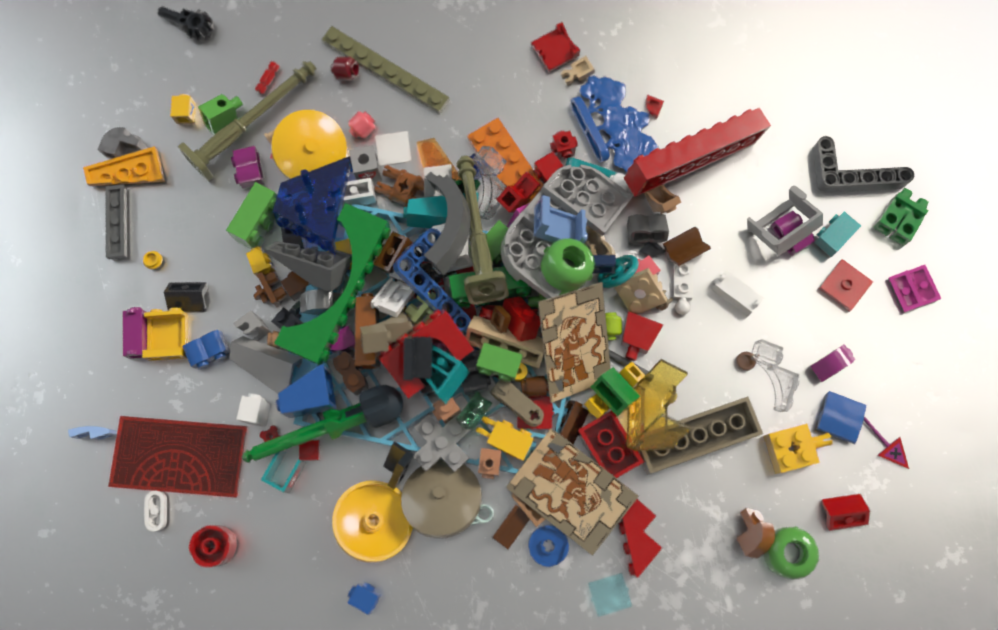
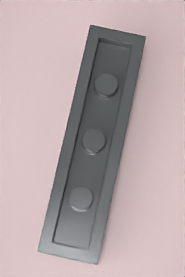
M125 185L105 187L107 259L127 258V187Z

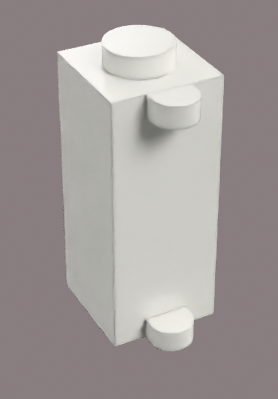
M727 270L722 275L718 273L712 281L715 285L711 289L747 316L754 312L764 298Z

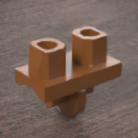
M274 271L265 275L262 272L257 274L264 289L260 285L255 286L257 292L253 295L254 299H261L263 304L268 302V296L276 308L281 306L280 302L287 298L288 294L283 286L273 290L272 285L280 282L277 274Z

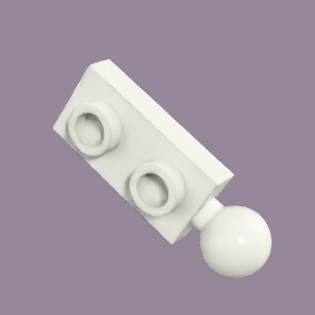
M686 262L680 266L673 263V299H679L675 304V310L680 315H686L690 311V304L687 300L693 299L694 262Z

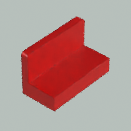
M861 494L822 499V505L827 513L826 526L829 531L869 525L870 509Z

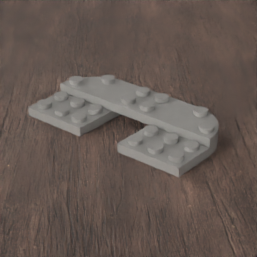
M567 165L558 169L544 184L525 210L510 225L501 243L502 261L509 274L517 282L520 279L547 299L558 296L562 290L551 286L544 278L541 270V260L545 254L544 249L550 247L553 242L534 237V207L542 195L550 197V207L573 215H577L581 209L585 210L586 225L602 237L633 197L606 175L590 166L580 165V167H571V165ZM563 258L568 266L575 268L571 260Z

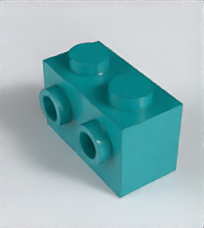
M845 211L840 215L835 214L828 221L831 225L827 229L823 227L816 234L818 238L814 243L830 257L834 256L862 226Z

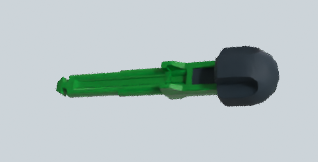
M389 385L372 387L360 393V403L342 410H326L323 412L325 419L256 445L250 451L247 449L243 453L242 459L247 463H250L252 459L257 461L329 434L331 439L334 440L339 438L344 430L368 422L369 426L374 428L381 427L399 417L403 410V398L395 387Z

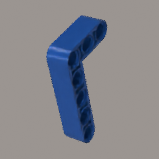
M429 229L422 233L394 262V271L433 311L437 309L441 311L442 305L444 303L448 304V314L455 324L458 317L463 320V325L459 328L460 331L467 330L471 322L469 316L419 266L426 258L424 254L435 244V242L430 243L428 241V234L434 235L435 242L441 235L438 229ZM415 247H418V248L421 249V252H422L421 257L415 256V254H414V248H415ZM401 261H405L408 264L407 271H403L400 268ZM415 275H419L422 278L420 286L414 282ZM430 289L434 290L436 293V297L434 300L430 299L428 296V291Z

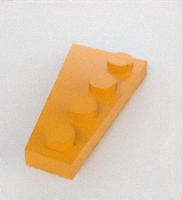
M155 146L83 167L86 182L89 186L165 182L158 150Z

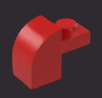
M525 172L514 186L508 185L496 200L509 213H514L516 209L526 205L531 200L530 197L541 184L529 172Z

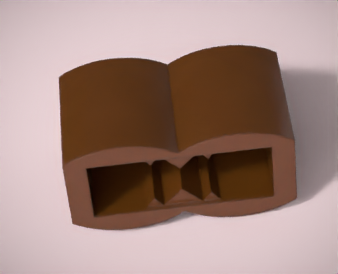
M343 352L333 358L334 367L343 376V382L349 391L357 396L362 391L368 389L366 378L359 371V368L355 366V360L349 353Z

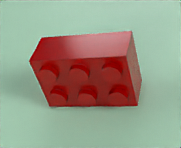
M612 410L577 431L593 461L615 478L644 463Z

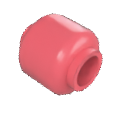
M358 111L348 122L351 128L349 132L356 139L358 137L365 139L375 129L374 123L376 121L366 111Z

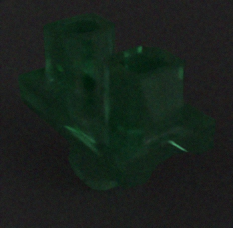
M476 392L456 420L465 429L473 431L493 403L483 398L479 392Z

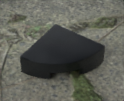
M648 242L638 253L645 257L656 258L663 255L665 250L658 243Z

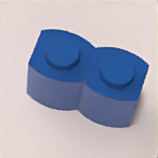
M218 329L182 346L190 366L195 369L198 368V370L208 367L209 363L213 360L220 361L225 359L226 355L230 353L224 335Z

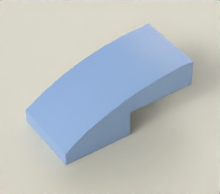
M84 426L68 430L69 437L76 439L90 436V439L102 440L118 435L115 430L97 426Z

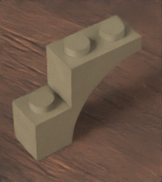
M402 310L397 318L392 316L381 323L360 327L363 353L389 351L388 343L397 342L396 339L404 333L408 335L413 331L409 316L405 315Z

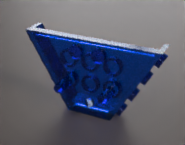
M348 156L310 172L304 169L300 172L301 175L281 182L273 209L277 225L290 230L296 236L300 235L311 244H317L324 251H330L336 255L334 241L338 228L337 218L342 210L349 175L353 172L351 157Z

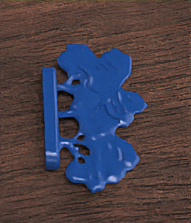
M589 76L587 83L582 85L579 90L584 98L590 99L589 108L586 107L583 99L579 96L570 100L571 109L594 155L600 163L609 159V147L615 151L614 165L624 168L628 172L627 169L632 166L633 160L639 155H649L651 151L658 148L652 136L641 132L642 128L649 123V113L638 112L636 108L631 106L627 108L621 106L622 100L626 95V85L624 83L614 81L606 76L602 78ZM599 98L601 103L598 107L594 108L596 106L594 102ZM597 112L601 114L604 118V123L596 126L591 113ZM599 130H604L610 135L611 139L607 143L604 142ZM619 143L620 146H619V147H615L614 144Z

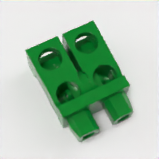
M904 188L890 200L884 212L872 227L885 236L891 233L889 238L903 247L912 241L929 211L927 209L929 201L924 198H918L916 202L910 199L913 192L908 188Z

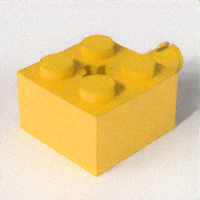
M808 424L763 436L775 474L820 463L816 449L833 444L832 439L823 441L824 439L831 438L829 433L812 437ZM789 447H793L794 451H789Z

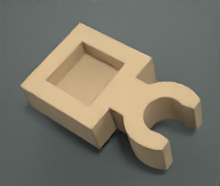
M584 56L570 64L572 69L562 71L561 76L562 78L569 76L565 83L566 85H571L576 78L580 82L594 74L595 69L587 56Z

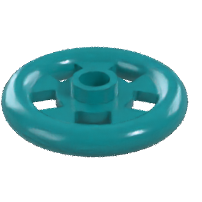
M633 255L617 257L616 272L598 274V283L602 282L603 288H614L625 283L637 271L639 266L638 259Z

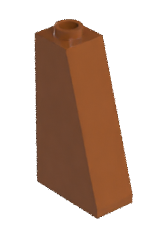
M372 293L361 294V297H356L355 366L361 370L381 369V361L378 358L380 353H363L361 346L360 327L379 323V308H371V301L375 297Z

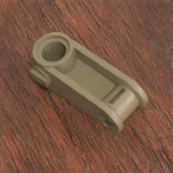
M499 380L490 391V394L529 426H539L544 416L542 409L519 391L511 382ZM535 413H538V417H537V418H538L539 420L533 419V421H532V420L530 419L531 414L534 415Z

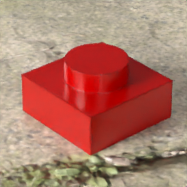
M310 440L300 444L299 460H320V440Z

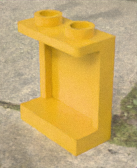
M170 308L169 311L151 309L150 312H144V317L147 318V350H142V358L148 361L187 359L182 346L188 343V314L182 311L181 308Z

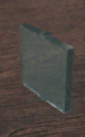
M622 573L588 583L592 595L591 601L594 602L598 617L632 607L628 594L629 588L626 587Z

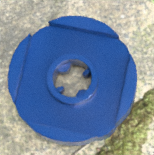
M546 525L539 527L532 533L529 539L530 555L535 562L542 566L551 567L558 565L568 554L569 543L567 537L555 526ZM551 540L554 549L546 552L543 546L544 541Z

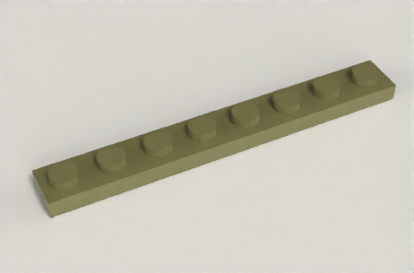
M333 26L329 28L321 39L325 45L345 57L354 58L358 65L439 114L450 100L449 96Z

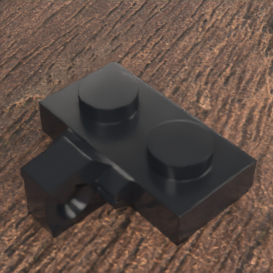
M300 301L296 302L289 311L283 307L271 322L279 329L282 326L292 327L303 324L299 320L302 316L299 314Z

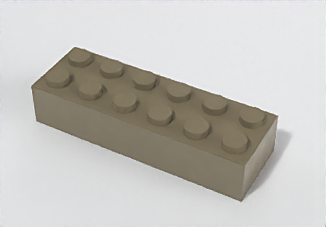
M747 396L633 437L644 461L643 466L646 474L649 475L763 434V431Z

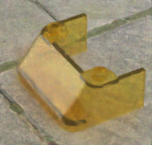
M660 359L633 388L641 397L627 409L626 445L628 448L634 451L669 450L675 447L678 441L690 431L689 426L667 416V407L674 403L677 398L676 386L688 375L687 371Z

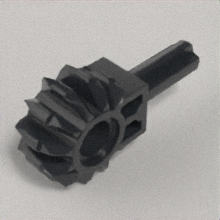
M163 6L158 8L157 14L159 17L177 23L180 29L187 33L189 38H194L196 41L200 38L205 40V36H211L210 31L214 30L213 20L205 11L202 12L198 9L194 12L183 8L181 13Z

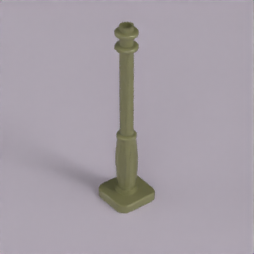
M303 61L302 67L299 70L293 69V75L244 116L234 119L233 122L218 131L199 150L192 151L184 142L177 147L187 161L209 182L213 179V175L207 167L209 161L227 149L246 132V128L294 87L300 83L305 84L307 82L306 78L309 75L315 76V70H317L315 65L311 61Z
M465 155L460 157L456 166L459 169L458 176L463 180L465 197L470 209L471 235L469 240L475 275L464 280V287L469 302L471 304H481L504 299L509 295L504 273L493 271L487 235L482 230L474 177L476 175L475 161Z

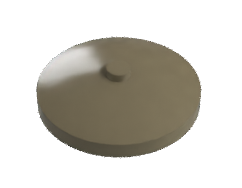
M439 459L428 471L422 466L417 468L407 479L401 496L402 510L409 524L420 534L431 538H448L463 532L476 519L482 503L481 487L473 471L463 464L454 472L443 459Z

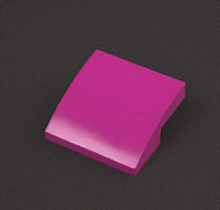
M926 264L888 277L904 313L942 299Z

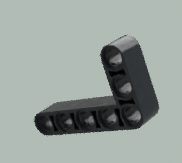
M825 135L819 138L812 149L816 183L818 189L823 193L903 189L915 178V172L910 167L839 170L835 142L830 136ZM823 162H826L829 167L825 166ZM825 179L829 180L831 184H828Z

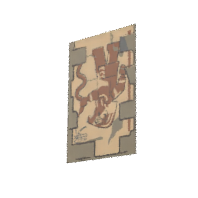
M602 282L538 302L551 403L590 389L600 375L611 369Z
M552 428L506 486L508 490L592 556L639 497V495Z

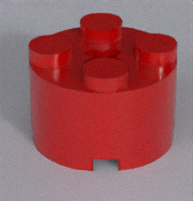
M208 525L199 529L192 535L189 542L190 554L195 563L202 567H216L228 563L234 556L237 547L236 535L227 527L220 525ZM211 543H214L215 549L211 547Z

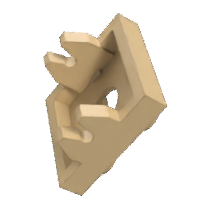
M649 268L635 273L628 281L614 287L629 312L634 314H640L667 302V297L662 291V282H658L657 274L653 275ZM641 289L646 293V296L644 298H637L634 292Z

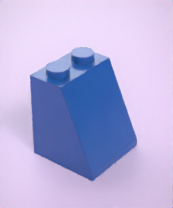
M319 365L279 392L278 399L276 400L278 412L288 418L321 413L329 409L337 410L331 371L325 365Z

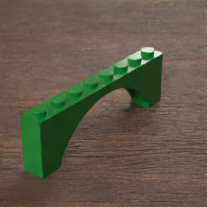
M345 203L337 218L339 225L344 227L347 232L352 249V269L345 290L334 305L320 316L300 325L292 327L282 326L274 342L279 348L317 365H322L323 362L325 363L328 360L329 350L332 344L334 345L338 340L339 329L346 324L348 319L346 315L349 309L355 306L357 300L355 297L358 291H362L365 285L364 279L367 273H371L374 266L373 261L376 256L380 255L382 251L381 245L391 232L387 220Z

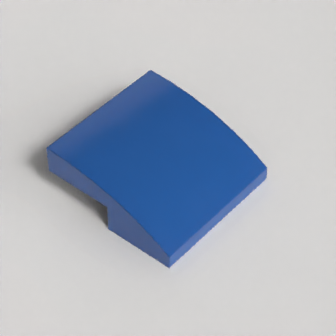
M828 391L825 396L823 410L819 414L816 430L829 433L831 436L855 444L863 424L867 405Z

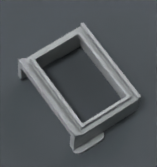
M795 185L788 189L789 199L756 222L751 217L747 218L748 232H752L778 257L823 226L824 213L806 199L807 194ZM793 207L808 218L806 222L780 240L764 229L765 226Z

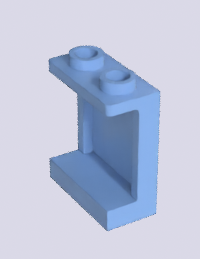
M542 195L534 207V237L553 243L563 238L576 239L583 244L586 242L588 234L586 233L587 218L585 210L581 209L577 215H573L550 207V197Z

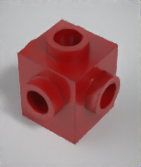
M571 131L555 133L550 143L551 151H554L559 160L575 156L578 143L576 137L572 136Z

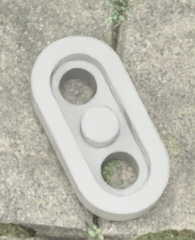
M152 491L145 497L144 524L149 531H161L167 524V497L161 491ZM156 498H159V499H160V502H159L158 505L155 504V499H156ZM156 518L160 520L158 525L155 524Z

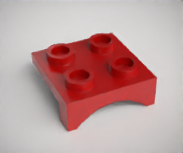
M563 22L556 24L555 30L531 42V46L548 72L580 56V48L570 39Z

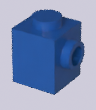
M364 582V584L359 583L357 586L353 585L347 595L350 599L347 603L370 615L378 603L381 594L374 591L375 587L367 582Z

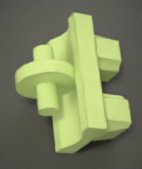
M428 292L429 298L434 300L436 294L434 292H432L431 294ZM418 295L416 298L423 303L422 306L418 309L413 304H410L405 310V313L411 318L414 325L422 320L426 322L430 318L429 315L434 312Z

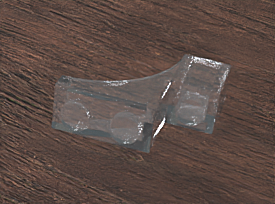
M482 146L472 161L477 166L483 182V195L479 206L480 218L490 220L501 205L496 199L507 188L496 177L502 172L503 166L507 161L493 147Z
M761 339L755 341L749 360L762 367L771 379L775 393L773 410L778 412L789 411L794 403L793 395L799 386L798 379L800 374L778 366L784 357L782 354L784 347Z

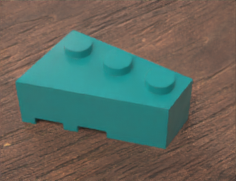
M432 344V377L425 379L437 396L447 404L469 374V370L461 361Z

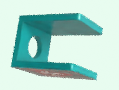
M283 450L274 455L261 481L283 493H290L306 462L297 460L284 486L272 481V478L286 455V451Z

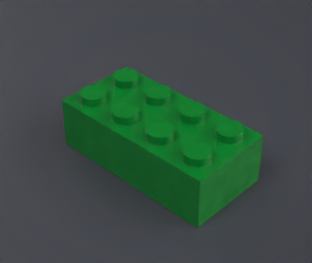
M505 266L492 268L493 271L504 273L509 292L506 298L496 300L497 303H504L505 299L514 297L526 299L528 295H531L532 287L521 279L517 282L509 274ZM475 271L449 276L453 301L461 309L470 308L471 303L465 291L464 280L467 277L474 276ZM481 303L478 306L489 305L490 303Z

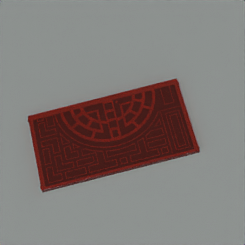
M120 416L108 487L237 498L247 426Z

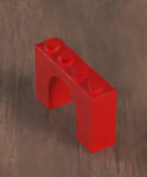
M439 309L435 310L429 315V320L417 323L413 327L414 331L408 335L404 333L398 337L396 344L392 347L388 345L389 351L379 352L381 354L378 356L379 360L408 399L425 386L419 378L403 380L405 337L424 336L439 339L449 353L459 361L474 350L444 309L441 311Z

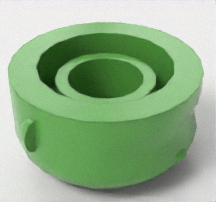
M563 238L544 249L545 254L541 260V270L546 281L554 288L565 292H572L583 287L587 281L592 280L595 265L594 257L589 248L582 242L572 238ZM563 258L571 260L575 268L568 266Z
M796 526L776 529L772 546L769 551L763 554L770 570L776 575L787 579H801L810 575L819 562V550L814 538L808 532ZM789 543L795 544L800 553L798 560L793 563L788 562L784 557L785 546Z

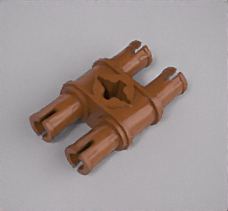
M386 165L384 168L387 171L383 169L382 175L396 180V182L391 187L378 181L377 185L379 187L375 186L374 189L376 193L387 196L391 202L395 201L404 205V207H408L409 199H416L415 195L418 190L424 192V180L421 176L413 175L405 169L398 170Z

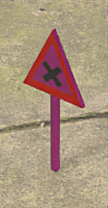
M864 416V422L886 446L878 456L909 469L901 437H898L889 444Z

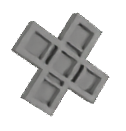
M428 414L414 427L427 441L414 455L416 461L426 471L440 458L454 472L470 459L457 445L471 430L458 415L441 428Z

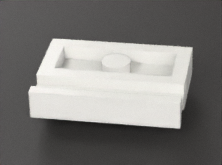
M389 278L371 301V308H379V311L397 318L415 292L407 284L400 281L395 282L393 278Z

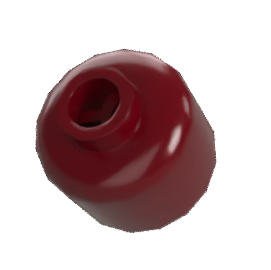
M336 57L331 64V73L339 81H351L358 75L359 65L352 57Z

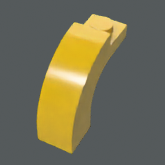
M633 362L629 363L619 372L632 388L646 376ZM597 394L584 404L588 411L597 419L610 410Z

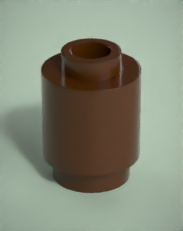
M545 376L525 378L526 380H521L522 393L528 396V398L545 396L547 391H549L548 379H545Z

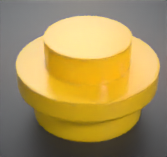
M149 251L143 257V264L151 270L159 268L163 261L161 254L157 251Z

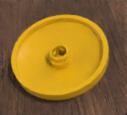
M299 110L287 115L275 128L271 140V153L276 166L287 178L299 184L316 185L330 180L340 171L345 162L347 145L344 133L331 117L316 110Z
M370 480L355 484L342 494L333 511L332 531L336 542L347 555L361 562L377 563L394 557L404 548L410 539L413 527L407 521L402 510V492L397 488L392 489L386 482Z

